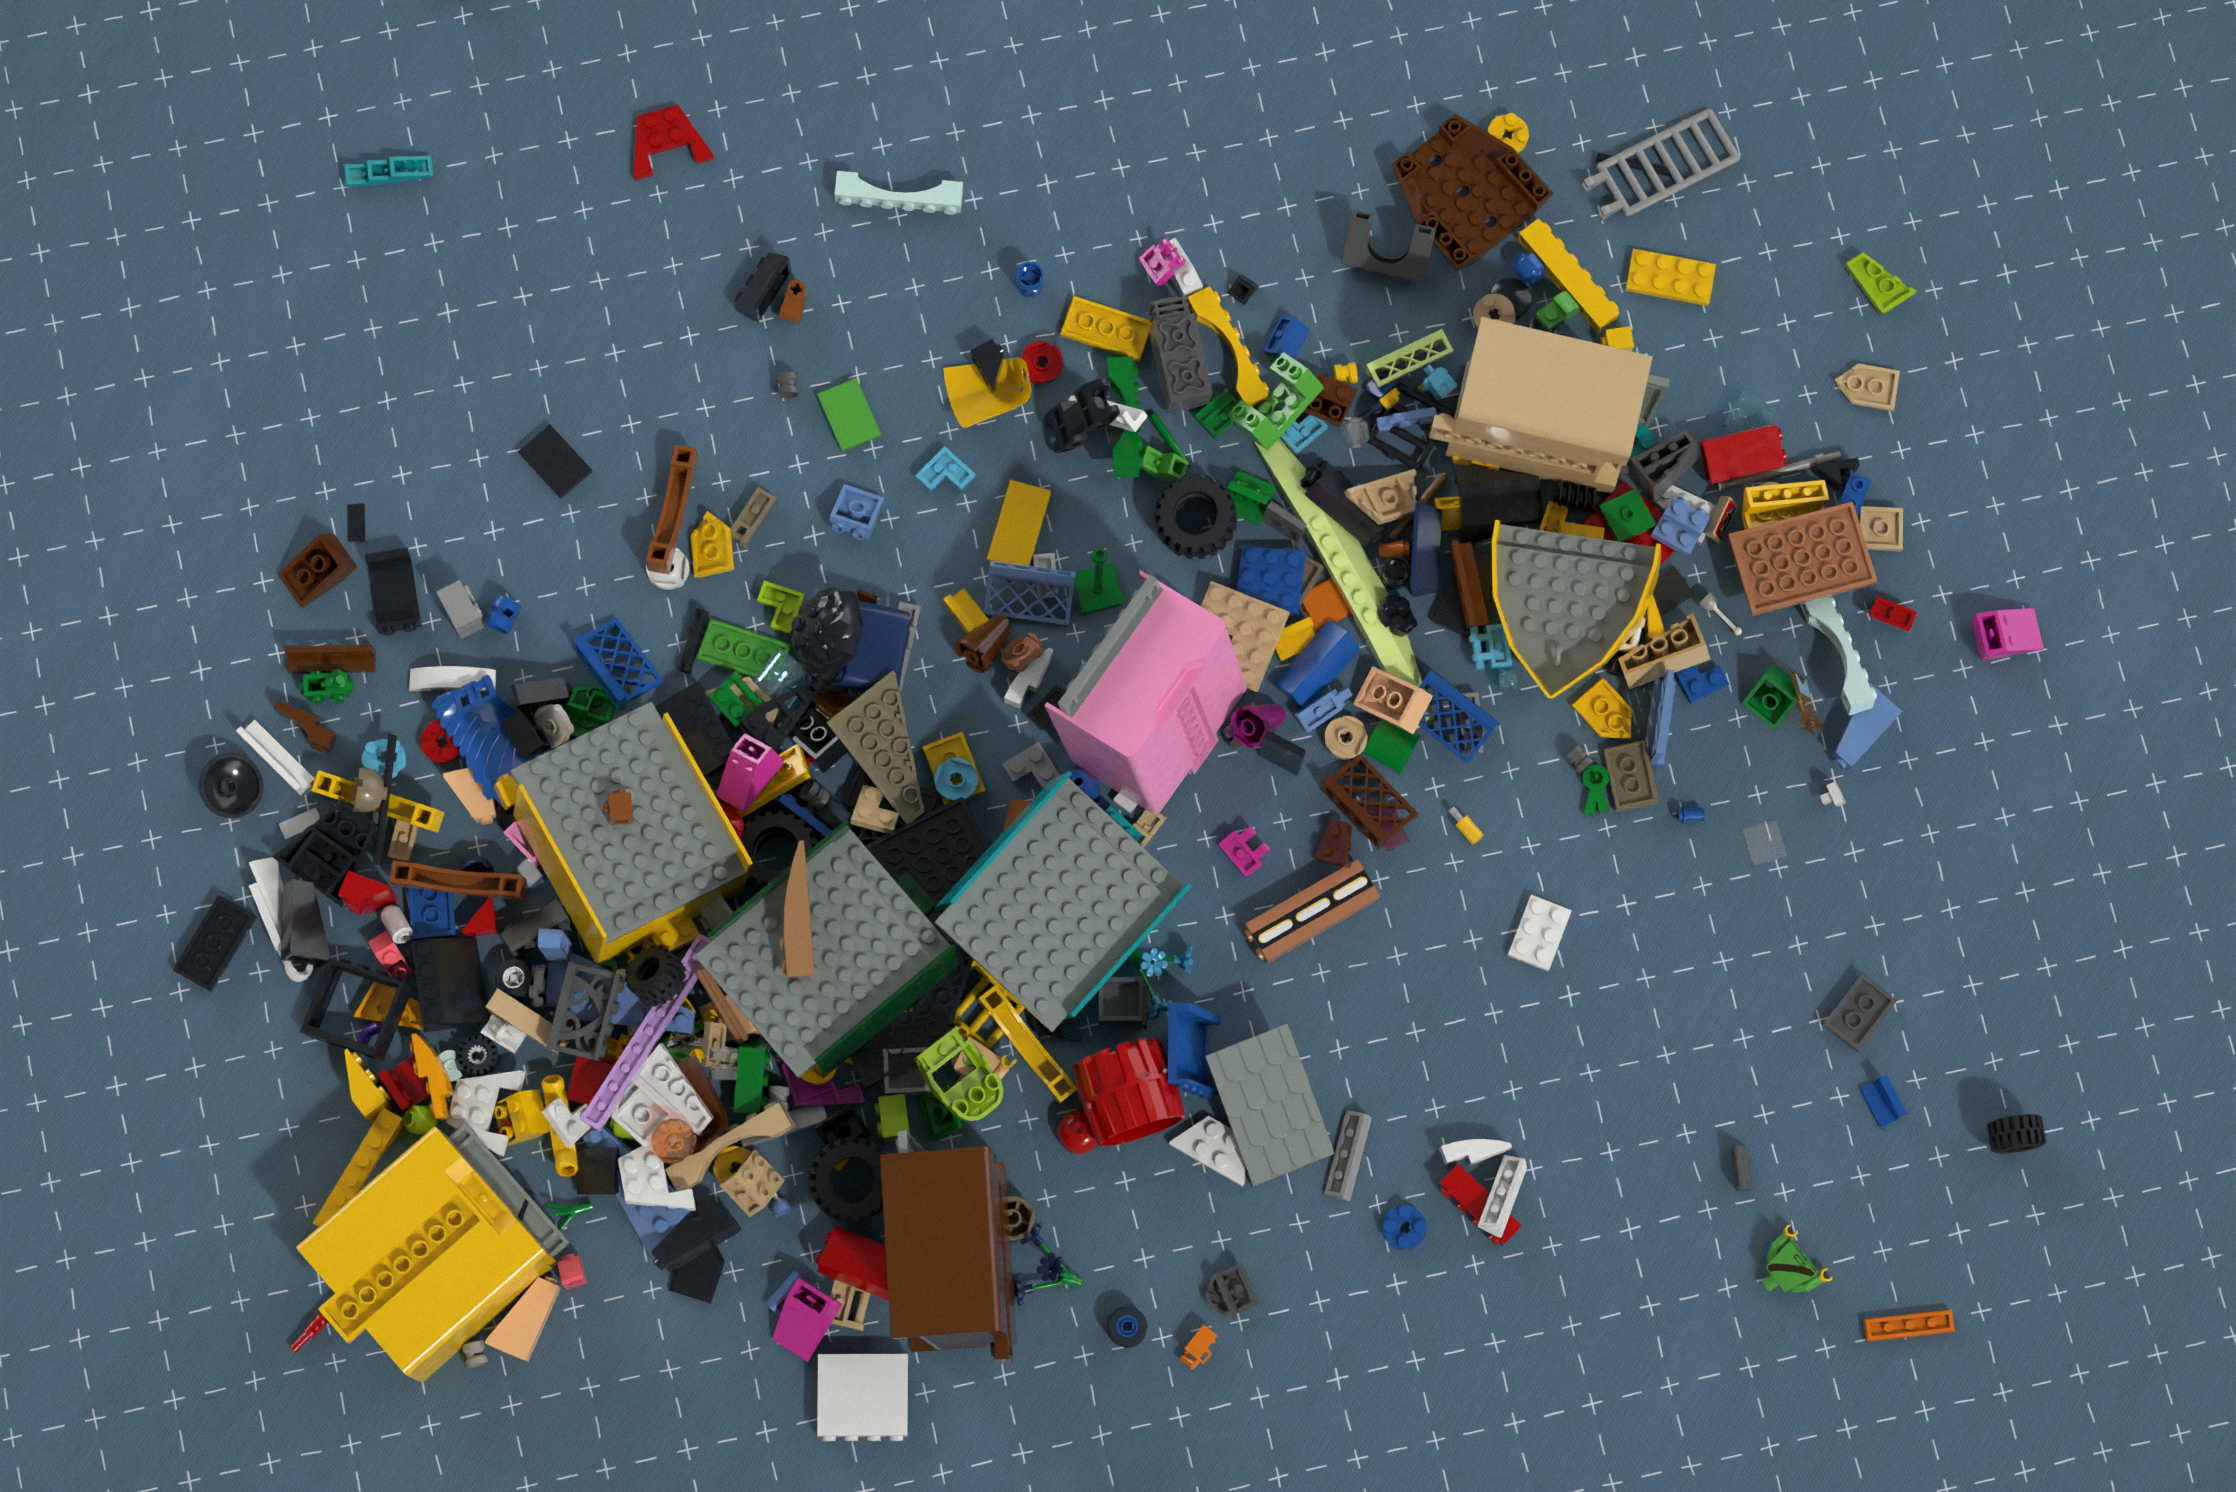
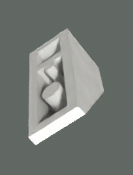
M1174 238L1169 241L1175 244L1179 256L1182 255L1186 262L1183 266L1173 269L1175 274L1171 279L1180 297H1188L1202 290L1203 285L1194 266L1177 239Z

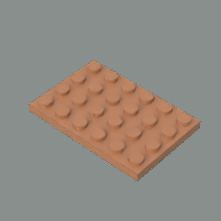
M1853 502L1728 534L1752 616L1874 585L1878 582Z

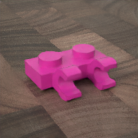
M1168 238L1163 239L1158 247L1153 244L1138 258L1159 287L1175 274L1174 268H1179L1186 262L1182 255L1179 256L1176 251L1177 247Z
M1251 826L1240 835L1233 831L1218 844L1245 878L1263 865L1259 859L1270 852V848L1265 842L1254 851L1248 847L1246 842L1256 835V831Z

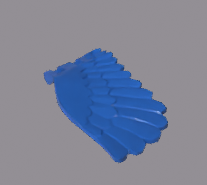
M487 674L481 677L482 680L472 681L463 685L460 690L456 691L454 689L441 695L432 703V709H437L436 718L441 720V729H446L447 737L453 736L454 747L460 746V756H466V767L468 770L473 769L474 782L482 784V794L487 800L496 798L497 802L502 806L493 788L495 783H497L496 779L505 774L512 776L510 770L543 755L544 751L537 750L526 759L521 758L501 726L502 722L517 711L496 694L493 681ZM483 688L486 689V692L488 694V696L482 698L480 694V689ZM466 696L469 705L462 707L461 698Z

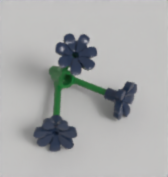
M1041 1221L1034 1230L1024 1236L1025 1238L1020 1239V1243L1024 1245L1027 1242L1033 1241L1037 1247L1040 1246L1048 1255V1259L1046 1257L1040 1259V1263L1043 1266H1038L1036 1269L1037 1273L1043 1274L1042 1280L1048 1283L1023 1286L1018 1277H1013L1014 1287L1016 1288L1014 1289V1296H1017L1018 1306L1024 1304L1025 1294L1033 1293V1290L1065 1284L1070 1286H1081L1082 1278L1070 1272L1063 1265V1259L1060 1256L1056 1257L1043 1243L1044 1240L1039 1236L1043 1226Z

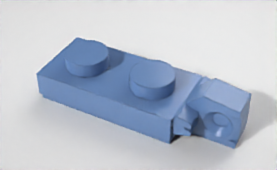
M1431 407L1379 417L1376 421L1379 432H1389L1393 426L1397 425L1399 428H1406L1415 422H1419L1420 425L1432 423V419L1437 414L1436 409Z
M1346 687L1339 691L1333 689L1294 715L1304 731L1308 733L1341 711L1342 707L1345 706L1343 701L1353 694Z

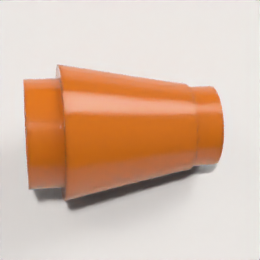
M1399 540L1379 544V557L1401 556L1405 559H1410V542Z

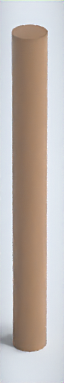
M1440 473L1417 500V503L1426 504L1447 477ZM1415 513L1403 517L1387 536L1388 539L1394 542L1414 519Z

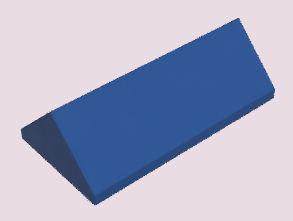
M1328 621L1272 684L1302 710L1319 697L1359 652L1360 647L1347 630Z

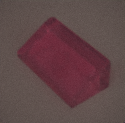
M1379 807L1370 810V815L1378 816ZM1381 808V816L1394 817V808ZM1381 821L1380 827L1387 833L1393 828V822ZM1404 828L1386 841L1384 845L1386 850H1393L1409 842Z

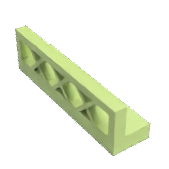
M1441 329L1368 363L1365 372L1369 378H1373L1377 388L1453 353L1454 350ZM1442 343L1446 347V350L1442 352L1432 350V348ZM1423 352L1428 353L1423 361L1413 359V357ZM1404 361L1409 362L1404 370L1394 368V366ZM1389 370V376L1380 381L1377 373Z

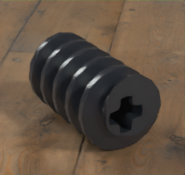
M1559 480L1553 503L1555 500H1558V507H1561L1566 502L1567 509L1574 504L1576 511H1578L1580 506H1583V512L1585 513L1590 507L1592 514H1594L1599 493L1597 494L1595 487L1589 492L1587 485L1580 490V484L1578 483L1574 488H1572L1571 482H1568L1564 487L1563 480Z

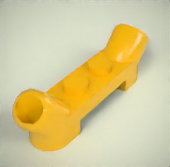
M559 1075L545 1077L541 1085L546 1107L555 1099L561 1098L570 1111L569 1100H567L568 1093L563 1077ZM549 1123L556 1173L561 1177L573 1176L578 1171L576 1145L574 1143L566 1148Z

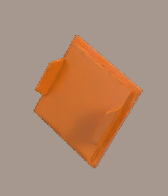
M1332 577L1315 585L1301 606L1306 617L1311 618L1315 633L1320 631L1328 621L1335 623L1352 614Z

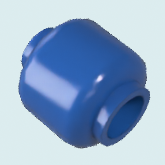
M1523 252L1515 258L1516 263L1513 271L1523 283L1530 282V284H1534L1543 277L1545 266L1535 253L1525 254Z

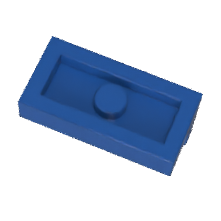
M1280 315L1263 352L1268 356L1279 357L1284 352L1293 359H1296L1310 330L1296 317Z
M1887 1075L1860 1089L1879 1127H1883L1907 1115Z

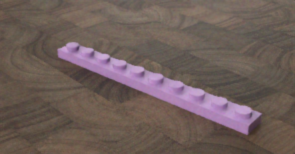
M700 933L698 934L681 961L686 969L684 972L686 979L683 980L684 985L680 987V992L675 994L671 1001H666V1004L661 1005L659 1003L658 1006L651 1007L580 1118L582 1122L599 1132L602 1130L698 979L696 971L703 966L696 959L695 955L711 942L709 938Z

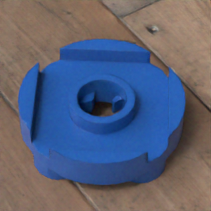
M1409 1205L1394 1207L1384 1217L1382 1225L1383 1236L1386 1242L1396 1249H1413L1425 1237L1427 1230L1425 1218L1419 1210ZM1404 1222L1405 1224L1407 1222L1410 1225L1408 1227L1410 1232L1405 1234V1231L1401 1233L1399 1231V1223Z

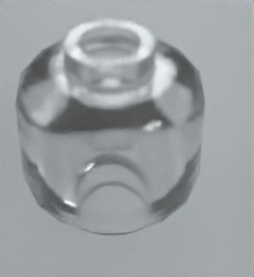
M1362 417L1345 419V423L1341 426L1342 442L1347 445L1350 444V448L1363 447V443L1369 441L1370 438L1367 421L1362 420Z

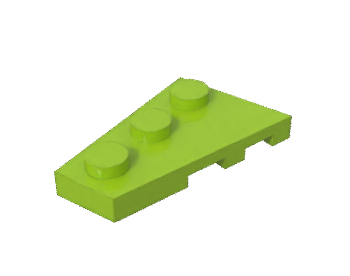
M1864 252L1845 264L1846 269L1881 316L1917 292L1912 287L1909 288L1902 283L1901 279L1897 276H1893L1884 270L1883 266Z

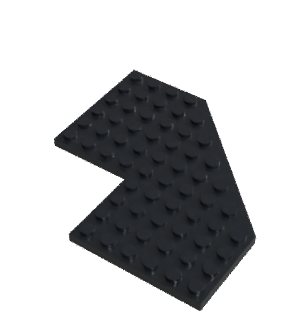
M963 797L895 830L893 835L887 834L865 845L895 882L908 872L936 905L989 848ZM935 908L926 915V918L950 945L953 944L956 947L958 966L850 1056L866 1089L884 1080L885 1077H890L916 1064L914 1058L922 1052L903 1053L904 1048H929L952 1028L974 959L934 923L940 916ZM883 1049H886L888 1052L889 1071L885 1073ZM889 1049H901V1052L892 1054L889 1052Z

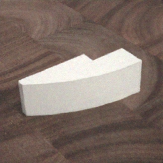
M1046 649L1041 657L1036 658L1028 665L1026 670L1017 675L1004 697V703L1020 709L1028 690L1037 693L1053 656V649Z
M1470 1139L1443 1145L1439 1148L1445 1165L1466 1158L1470 1166L1509 1151L1512 1145L1511 1143L1499 1140Z

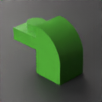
M1564 291L1539 310L1535 317L1549 332L1559 323L1563 325L1579 312L1580 306L1567 291Z
M1142 445V450H1140L1139 456H1143V469L1151 477L1165 481H1180L1181 477L1185 476L1189 461L1175 453L1162 454L1148 445Z

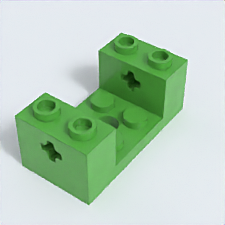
M1284 352L1270 366V369L1279 378L1281 383L1256 410L1243 400H1240L1227 415L1244 435L1267 451L1324 389V386L1307 367Z

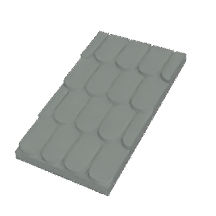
M1288 1023L1205 1056L1252 1187L1335 1154Z

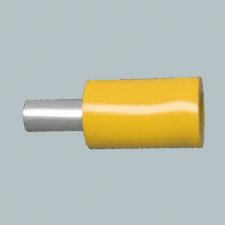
M1455 807L1449 810V813L1458 822L1455 826L1471 845H1474L1484 836L1468 816L1463 817Z

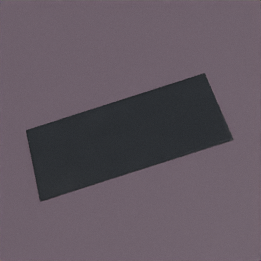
M347 504L348 542L365 541V504Z

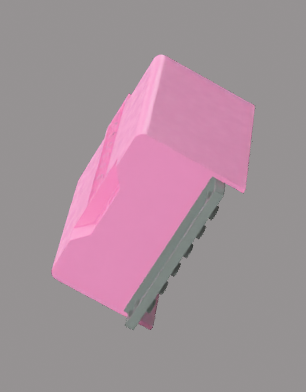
M1141 571L1139 576L1143 585L1139 591L1136 590L1132 594L1129 605L1120 611L1114 626H1110L1107 629L1101 644H1097L1094 647L1088 662H1084L1081 665L1076 679H1072L1067 685L1066 693L1058 702L1061 710L1048 702L1044 706L1075 766L1087 770L1099 781L1147 811L1159 813L1190 771L1195 775L1217 744L1219 739L1216 733L1245 693L1247 684L1224 621L1159 582L1155 577Z

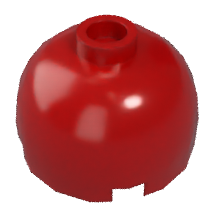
M1084 1110L1069 1112L1061 1119L1058 1125L1057 1136L1060 1144L1072 1154L1082 1155L1092 1151L1097 1146Z

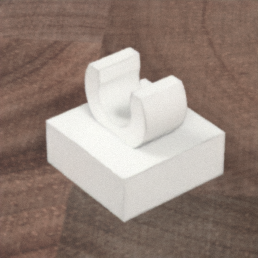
M1835 782L1826 785L1829 792L1820 796L1822 803L1825 805L1834 802L1839 807L1846 803L1838 784Z

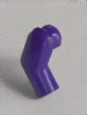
M374 1021L364 1026L357 1041L368 1045L371 1036L379 1035L383 1024L379 1021Z

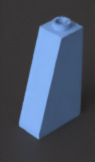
M1869 683V686L1875 689L1877 695L1873 708L1851 715L1832 755V758L1835 759L1834 763L1839 768H1845L1847 771L1903 712L1871 683Z

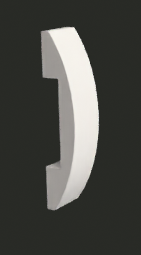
M460 666L410 669L409 691L462 689L463 685L472 681L482 680L481 677L487 674L491 677L495 688L496 670ZM480 689V692H486V689Z

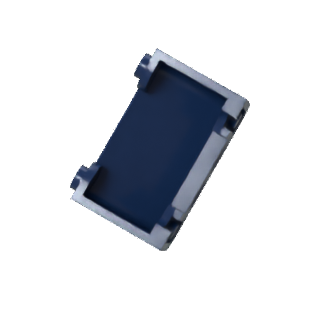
M858 601L864 627L855 657L832 679L831 684L863 694L894 670L899 689L911 616L909 612Z

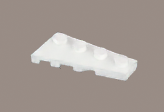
M660 1043L646 1059L635 1079L688 1125L691 1130L700 1135L714 1117L664 1044Z

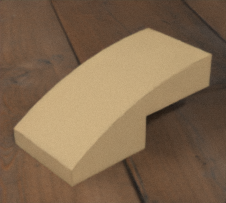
M1145 810L1138 821L1133 824L1142 834L1137 842L1144 848L1168 817L1161 812L1151 813Z

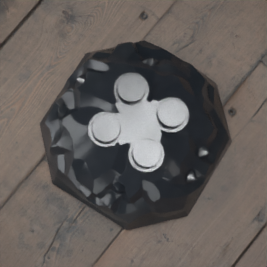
M836 587L818 591L805 604V608L801 610V615L793 619L791 624L793 629L791 637L792 647L796 652V657L800 661L802 669L810 676L831 681L855 657L864 627L856 592Z

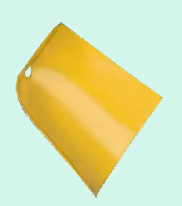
M1019 357L1003 360L997 386L992 393L975 364L943 368L947 394L953 412L963 428L1014 410L1027 402L1031 396L1032 391L1027 365ZM1023 368L1026 372V381L1023 378ZM1021 386L1023 388V392L1019 391Z

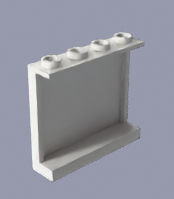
M818 1354L817 1436L822 1437V1441H836V1437H845V1441H858V1437H867V1441H881V1437H890V1441H903V1437H908V1354Z

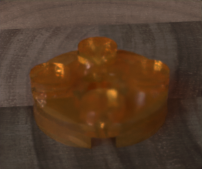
M669 1119L658 1123L657 1128L652 1134L651 1144L655 1154L663 1162L677 1164L694 1153L697 1137L691 1125L686 1121ZM674 1136L677 1139L680 1138V1141L676 1142L674 1146H671V1143L668 1142Z

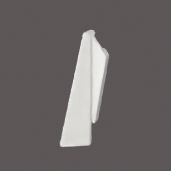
M273 857L251 861L249 865L257 882L249 885V888L271 941L281 958L283 883L278 862Z

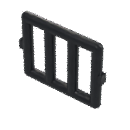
M1401 382L1396 384L1395 388H1397L1400 394L1404 393L1429 408L1434 407L1438 413L1452 416V410L1432 400L1431 395L1426 392L1422 394ZM1396 403L1388 410L1383 407L1377 418L1388 416L1391 410L1396 413L1408 412L1410 410ZM1376 420L1365 437L1366 443L1386 453V457L1393 461L1397 459L1415 470L1421 469L1437 442L1436 439L1432 438L1424 442L1403 429L1393 426L1389 431L1390 433L1422 450L1415 460L1375 438L1379 432ZM1432 423L1420 426L1430 431Z

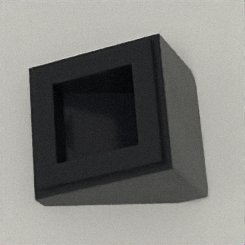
M1240 275L1228 291V294L1245 305L1259 286L1246 276Z

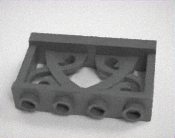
M568 962L546 1048L601 1062L602 1058L606 1057L608 1045H606L607 1037L611 1036L614 1024L611 1023L613 1014L616 1015L619 1009L617 998L618 994L622 993L625 980H622L623 976ZM579 971L595 974L596 976L589 984L584 979L578 977ZM604 978L611 982V990L606 994L602 990L605 985L599 986L597 990L594 989L597 981ZM583 989L586 991L581 999L577 1000L574 998L575 991H580V995L583 993ZM590 995L596 1004L599 1016L592 1023L581 1028L578 1017L569 1009L570 1006L582 1004ZM603 1000H608L607 1008ZM569 1019L574 1020L576 1025L575 1031H573V1025L570 1028L566 1026V1022ZM602 1025V1028H601V1031H600V1034H599V1033L596 1032L595 1030L598 1029V1028ZM584 1036L587 1044H589L590 1038H595L597 1041L596 1047L592 1051L584 1050L581 1046V1037ZM576 1039L577 1050L560 1046L561 1040Z

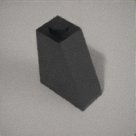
M564 677L511 685L517 709L528 710L530 713L536 712L542 706L566 704L573 692L571 683H566Z

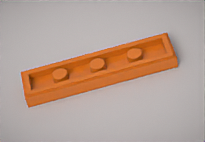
M1952 1309L1863 1320L1866 1342L1955 1332Z

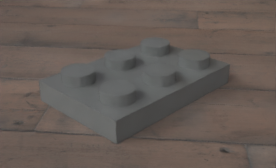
M1862 973L1822 1026L1858 1052L1896 1003L1897 999Z

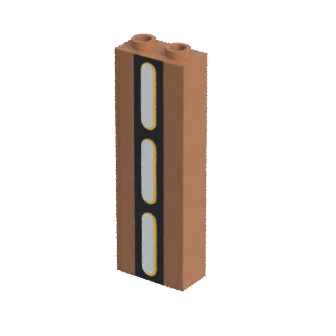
M1357 859L1351 863L1350 868L1343 867L1245 923L1244 928L1246 930L1243 932L1249 942L1253 941L1257 948L1255 953L1259 960H1264L1268 964L1378 901L1380 895Z

